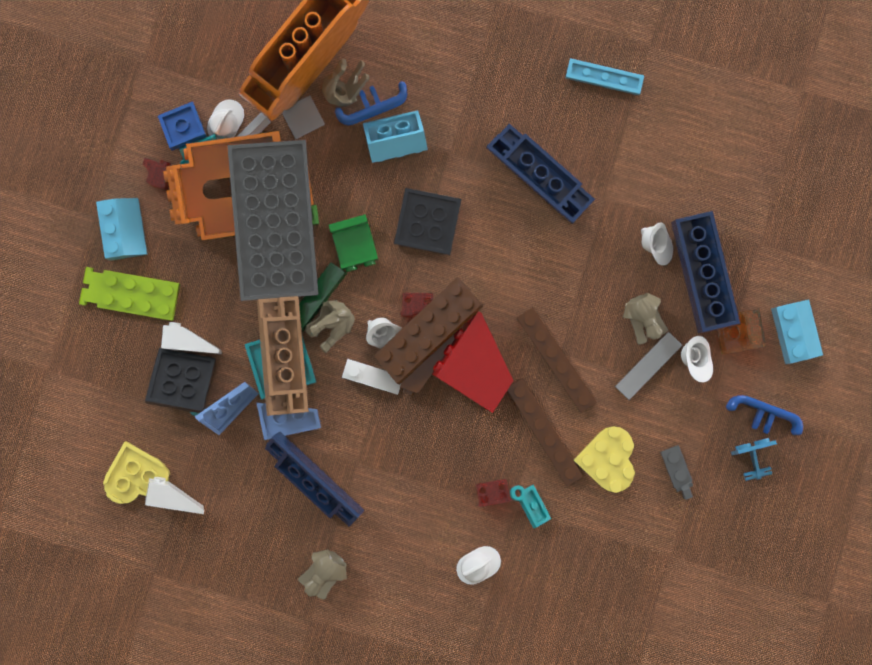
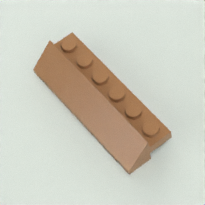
M298 296L258 299L257 310L267 416L309 412Z

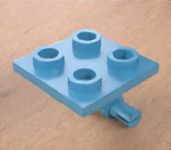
M767 438L755 441V446H751L750 443L735 447V451L731 452L732 455L745 452L750 453L754 471L743 473L744 477L749 476L744 478L745 481L755 478L759 480L763 476L772 475V471H768L771 470L770 466L759 469L756 449L777 444L776 440L770 441Z

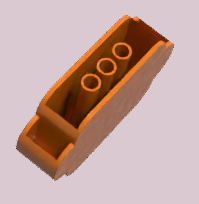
M303 0L253 61L249 69V76L240 89V96L271 121L275 120L284 110H289L297 103L352 35L358 24V19L365 11L369 0Z

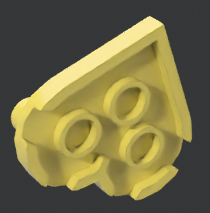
M615 426L605 428L578 454L574 461L602 488L618 493L630 486L635 475L633 465L629 461L634 443L629 433L624 429Z
M125 441L109 468L103 485L107 497L113 502L119 504L130 503L140 494L146 496L149 478L162 477L166 479L165 481H169L170 471L162 461Z

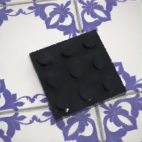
M405 188L394 245L450 256L462 199Z
M159 348L145 403L201 413L205 408L216 358Z

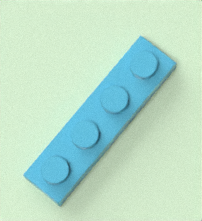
M570 58L565 78L640 95L644 75Z

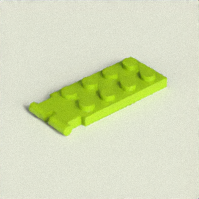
M86 267L83 283L89 284V289L82 288L80 305L87 306V302L96 303L97 308L170 321L174 320L180 283L104 270L103 273L93 272L94 268Z

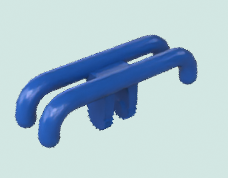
M399 82V94L382 102H380L374 86H371L370 92L375 101V105L372 106L369 105L365 92L361 90L359 95L365 109L345 115L342 109L338 107L335 109L337 119L344 125H354L402 105L408 95L405 82Z
M745 395L734 396L726 405L728 411H735L740 403L758 409L753 420V429L759 427L764 412L768 413L763 427V432L766 434L770 431L775 416L791 422L792 435L799 436L803 432L804 426L799 416Z

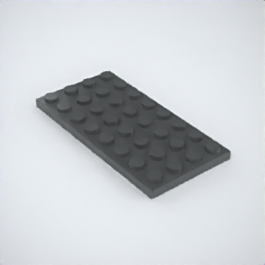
M306 140L227 145L241 301L318 295Z

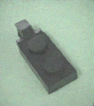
M679 445L660 451L673 488L676 489V492L681 491L684 499L692 498L693 495L690 487L693 486L692 478Z

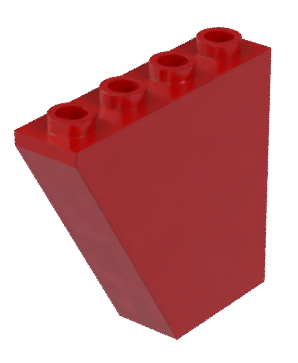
M478 311L462 328L455 332L454 341L445 348L443 352L445 355L441 361H437L434 365L432 375L493 413L514 380L482 313Z

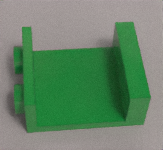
M366 214L329 224L341 270L352 272L357 270V266L364 265L369 267L376 264L375 261L379 259Z

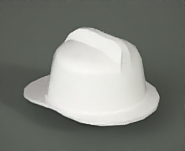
M231 99L220 102L208 121L207 131L209 136L215 134L217 140L233 138L244 119V109L241 104Z
M660 222L655 226L642 228V247L653 254L658 264L667 265L672 259L673 245L665 224Z
M386 318L369 320L366 340L368 344L381 349L402 327L391 323Z
M695 336L683 347L681 359L688 366L691 376L696 381L706 382L712 377L713 373L710 346L705 338Z
M483 546L477 548L459 560L456 570L458 577L466 584L474 585L480 583L498 571L501 558L499 553L492 547Z

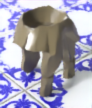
M341 59L332 74H329L324 79L322 93L330 104L344 107L350 106L357 101L356 96L370 79L369 75L364 73L358 82V75H360L361 70L365 66V62L362 60L359 61L346 84L339 80L340 76L345 72L347 66L346 59Z
M649 293L630 299L625 305L622 316L623 318L630 319L635 330L638 345L647 342V337L653 340L658 339L668 331L658 312L661 299ZM643 327H645L646 329V336L644 334Z
M337 300L326 301L323 303L320 316L306 325L305 332L310 337H317L324 328L332 329L330 337L320 345L322 351L327 353L338 340L351 332L355 317L344 303Z
M328 549L313 552V564L298 578V581L305 587L304 592L310 597L317 595V597L324 600L336 581L347 579V564L343 561L342 557Z

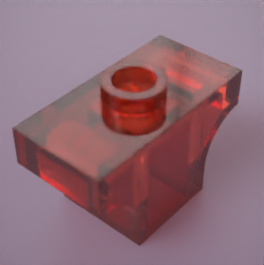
M144 158L142 165L148 170L146 183L167 191L169 182L165 183L163 171H167L166 167L171 166V163L164 160L156 162Z

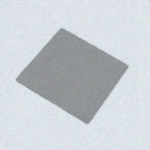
M311 96L298 101L289 110L282 112L295 139L325 125Z

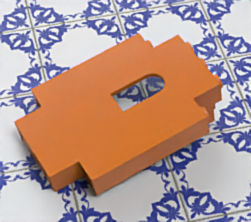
M279 131L186 144L187 148H184L185 160H189V163L167 166V171H163L165 183L169 182L170 190H167L168 202L172 201L173 209H170L171 221H175V224L199 221V225H196V232L198 237L201 236V240L235 236L232 197L209 199L203 193V186L209 180L230 178L227 145L281 142ZM309 177V187H310L311 205H314V203H313V197H312L310 177Z

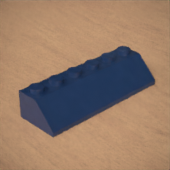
M713 211L675 219L671 222L698 334L740 324Z

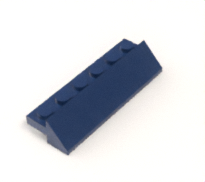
M510 124L486 146V149L571 224L595 200L581 187L582 183L527 134L522 135Z
M281 432L275 434L266 444L265 449L278 460L274 467L330 519L335 514L350 527L364 512V509Z

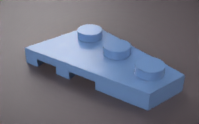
M244 382L196 415L195 418L220 435L259 393Z
M257 403L264 440L271 439L278 432L286 436L321 428L318 409L308 408L309 412L267 416L266 403Z

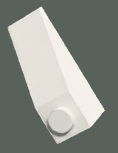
M169 322V326L163 325L162 349L222 354L221 349L187 328L181 327V323Z
M347 359L342 378L398 395L400 385L393 380L387 371Z
M149 478L145 505L204 514L203 505L169 481H165V478Z

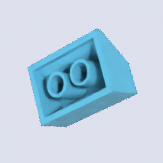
M418 110L363 123L372 163L428 150Z
M120 198L96 202L105 259L112 261L148 255L139 198Z
M809 300L771 309L785 364L823 355Z

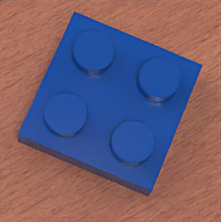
M193 101L158 115L171 151L207 137Z

